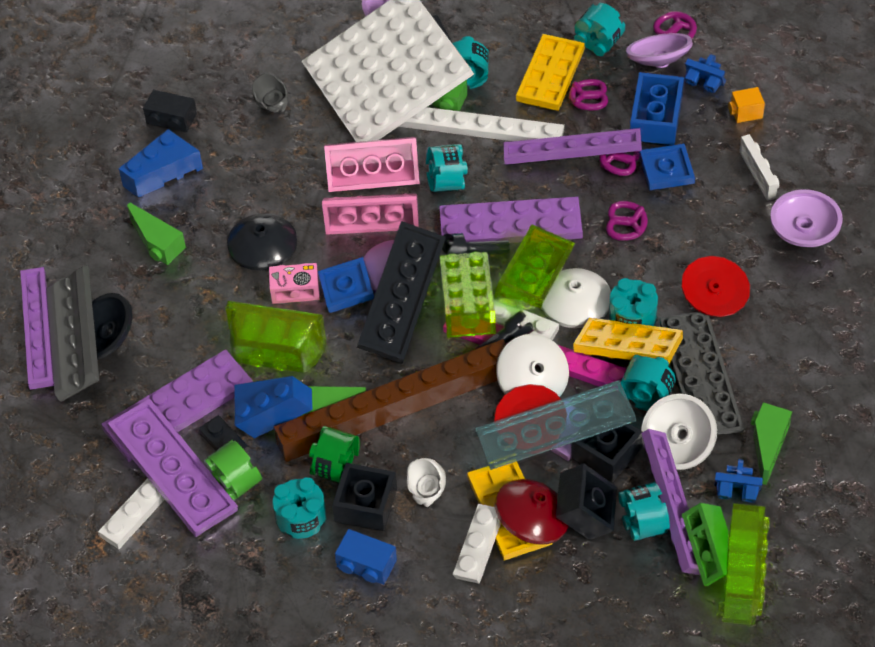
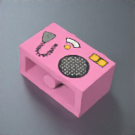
M317 263L269 267L272 304L320 300Z

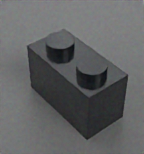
M154 89L143 107L147 124L175 131L188 132L197 115L194 98Z

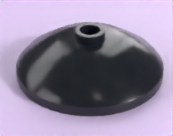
M268 213L255 214L242 219L231 229L227 239V247L231 258L238 265L250 270H269V267L282 265L291 258L297 247V234L293 225L281 216Z
M107 293L92 301L97 360L115 352L125 341L131 329L133 317L131 304L125 297L117 293Z

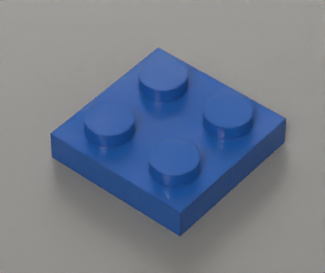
M685 144L640 151L639 157L649 190L695 184V175Z
M363 257L318 271L329 313L374 299V292Z

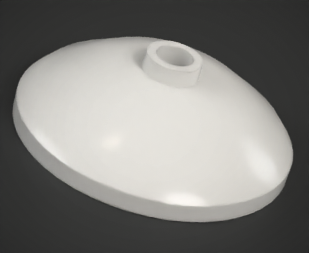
M579 268L565 269L553 274L544 282L540 291V305L544 314L551 321L568 328H583L589 318L603 319L609 312L611 290L607 282L592 271Z
M526 334L511 340L502 349L497 360L496 374L498 383L505 395L516 387L532 384L545 386L556 392L560 397L568 383L569 367L566 356L554 341L542 335ZM536 364L541 367L540 373L535 371L534 367Z
M672 394L658 400L647 411L641 428L643 432L647 429H653L666 433L677 470L689 469L703 462L713 450L717 438V424L712 411L701 400L687 394ZM682 430H686V437L680 439V432Z

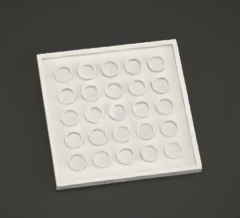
M420 0L387 1L302 60V63L356 142L380 140L474 75L471 68Z

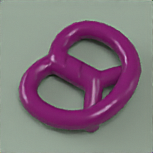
M671 11L661 15L653 25V30L657 35L677 33L681 28L690 30L687 35L693 38L697 30L694 19L686 13ZM670 18L674 20L675 23L668 30L663 31L660 29V25Z
M597 79L575 81L570 88L569 99L575 107L582 110L596 111L603 109L608 104L607 86L603 81ZM598 86L600 90L584 91L582 87ZM585 99H601V102L596 104H587L581 101Z
M634 151L632 156L625 153H614L607 157L606 154L599 155L600 166L615 175H631L636 169V161L640 158V151ZM617 160L627 163L629 168H616L610 162Z
M630 201L613 203L608 210L610 220L607 222L606 231L611 238L620 241H628L640 237L646 230L648 223L644 207ZM619 208H628L636 211L632 217L615 215V211ZM639 217H640V220H641V221H640V226H639L638 223H637ZM613 226H632L635 231L627 234L617 233L613 230Z

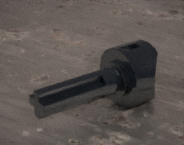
M463 233L443 235L446 238L442 250L448 256L447 265H464L467 255L510 253L509 240L466 242Z

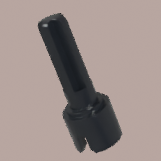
M520 310L505 321L502 330L473 350L502 339L507 344L519 336L530 334L535 329L531 322L521 326L520 323L526 318V315Z

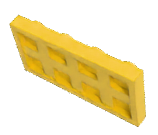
M543 34L518 89L516 101L559 111L585 50V43Z
M589 318L573 343L574 352L584 353L585 355H599L631 360L634 355L654 359L662 357L670 363L683 339V330Z
M515 457L467 473V478L478 503L495 507V498L503 485L512 480L525 479ZM502 523L495 539L504 561L553 544L540 545L523 541L511 534Z

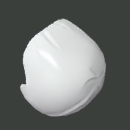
M420 458L419 460L412 461L408 466L407 487L413 494V499L416 503L429 507L444 491L446 474L442 466L435 460Z

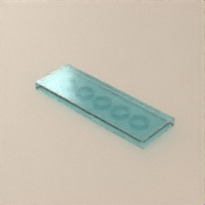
M618 380L475 429L490 470L635 422L636 417Z

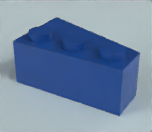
M168 129L119 168L123 187L139 198L164 187L165 182L174 178L177 180L184 178L183 174L192 170L197 172L202 170L203 165L200 151Z
M293 376L234 385L235 426L253 438L273 430L274 426L293 420L313 410L312 389Z

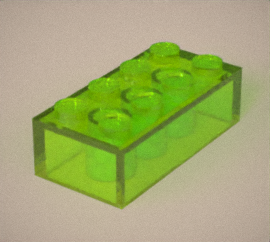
M472 252L441 255L440 267L447 338L496 334L495 307L488 253Z
M733 503L722 622L755 626L756 616H762L765 597L764 579L767 563H765L768 550L767 533L769 531L770 519L765 517V506Z

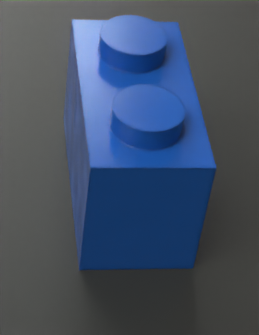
M348 529L335 552L336 565L344 573H354L363 577L368 582H377L384 585L397 561L396 546Z

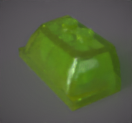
M531 224L498 282L494 301L519 310H531L536 307L541 309L567 262L575 243Z
M233 301L227 302L225 309L230 329V348L237 363L250 364L255 367L275 368L280 371L289 370L304 373L316 365L323 355L327 345L323 315Z

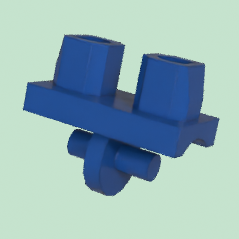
M710 54L707 59L700 57L698 62L687 59L684 79L686 84L696 86L699 78L706 80L703 85L704 89L715 93L720 85L724 86L726 83L724 78L725 71L720 70L721 64L715 62L716 56Z
M738 459V466L727 465L726 473L716 472L714 485L717 486V498L730 500L732 488L743 489L741 501L755 503L758 491H761L763 478L751 477L753 468L743 467L744 460Z

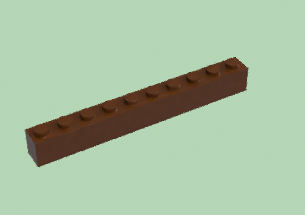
M503 339L274 426L276 442L285 462L309 454L312 444L314 442L318 443L323 426L356 436L498 381L496 374L497 360L502 349L506 346Z

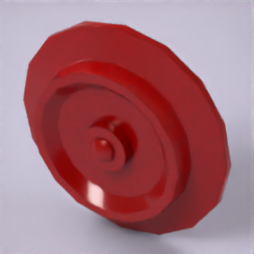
M707 256L698 258L687 266L682 275L681 288L685 299L694 309L709 316L724 317L733 315L745 306L750 297V283L746 273L736 263L723 257Z
M528 384L516 387L503 396L496 407L494 421L498 435L507 445L518 451L536 452L549 448L560 439L566 429L568 416L564 402L556 392L545 386Z

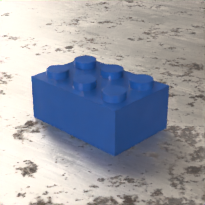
M639 72L630 129L640 128L641 142L675 145L683 97L684 77Z

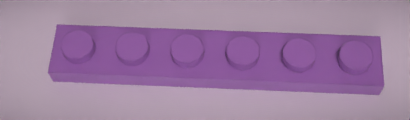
M640 128L504 142L505 165L642 151Z
M44 267L21 270L28 385L30 390L54 386L46 272Z
M647 429L641 433L644 448L648 454L655 481L662 492L659 497L661 502H665L667 506L671 539L677 552L679 566L682 572L700 575L682 514L689 509L666 433Z

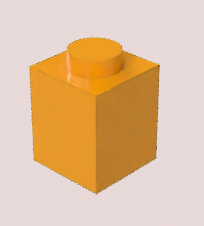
M758 87L732 92L731 101L728 102V109L730 115H734L737 123L763 118L765 102Z

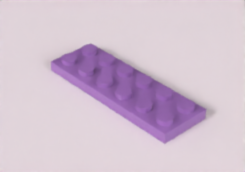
M578 197L440 206L441 235L463 233L466 242L509 240L510 243L583 238Z
M225 349L101 424L102 429L127 461L130 462L133 459L109 431L108 422L150 398L173 428L179 432L235 398L234 385L250 383L253 380Z
M150 398L108 422L109 431L195 537L238 511V505Z

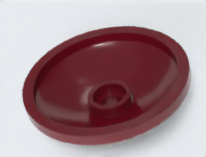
M516 479L509 481L500 488L495 498L496 514L502 525L517 538L532 544H550L562 538L568 529L567 524L556 518L558 494L549 486L535 480Z

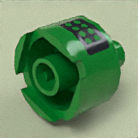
M323 426L318 443L314 442L310 449L309 457L313 458L310 475L340 483L345 464H352L354 455H359L360 438L344 431Z

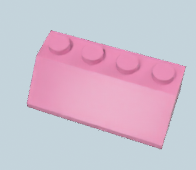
M416 137L328 144L324 146L329 192L420 184Z
M417 194L334 197L322 200L326 234L398 231L401 221L419 227Z

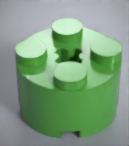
M235 440L227 442L204 460V463L211 471L210 473L219 484L222 483L225 487L224 490L233 501L262 480L257 467L253 468L249 461L251 458Z

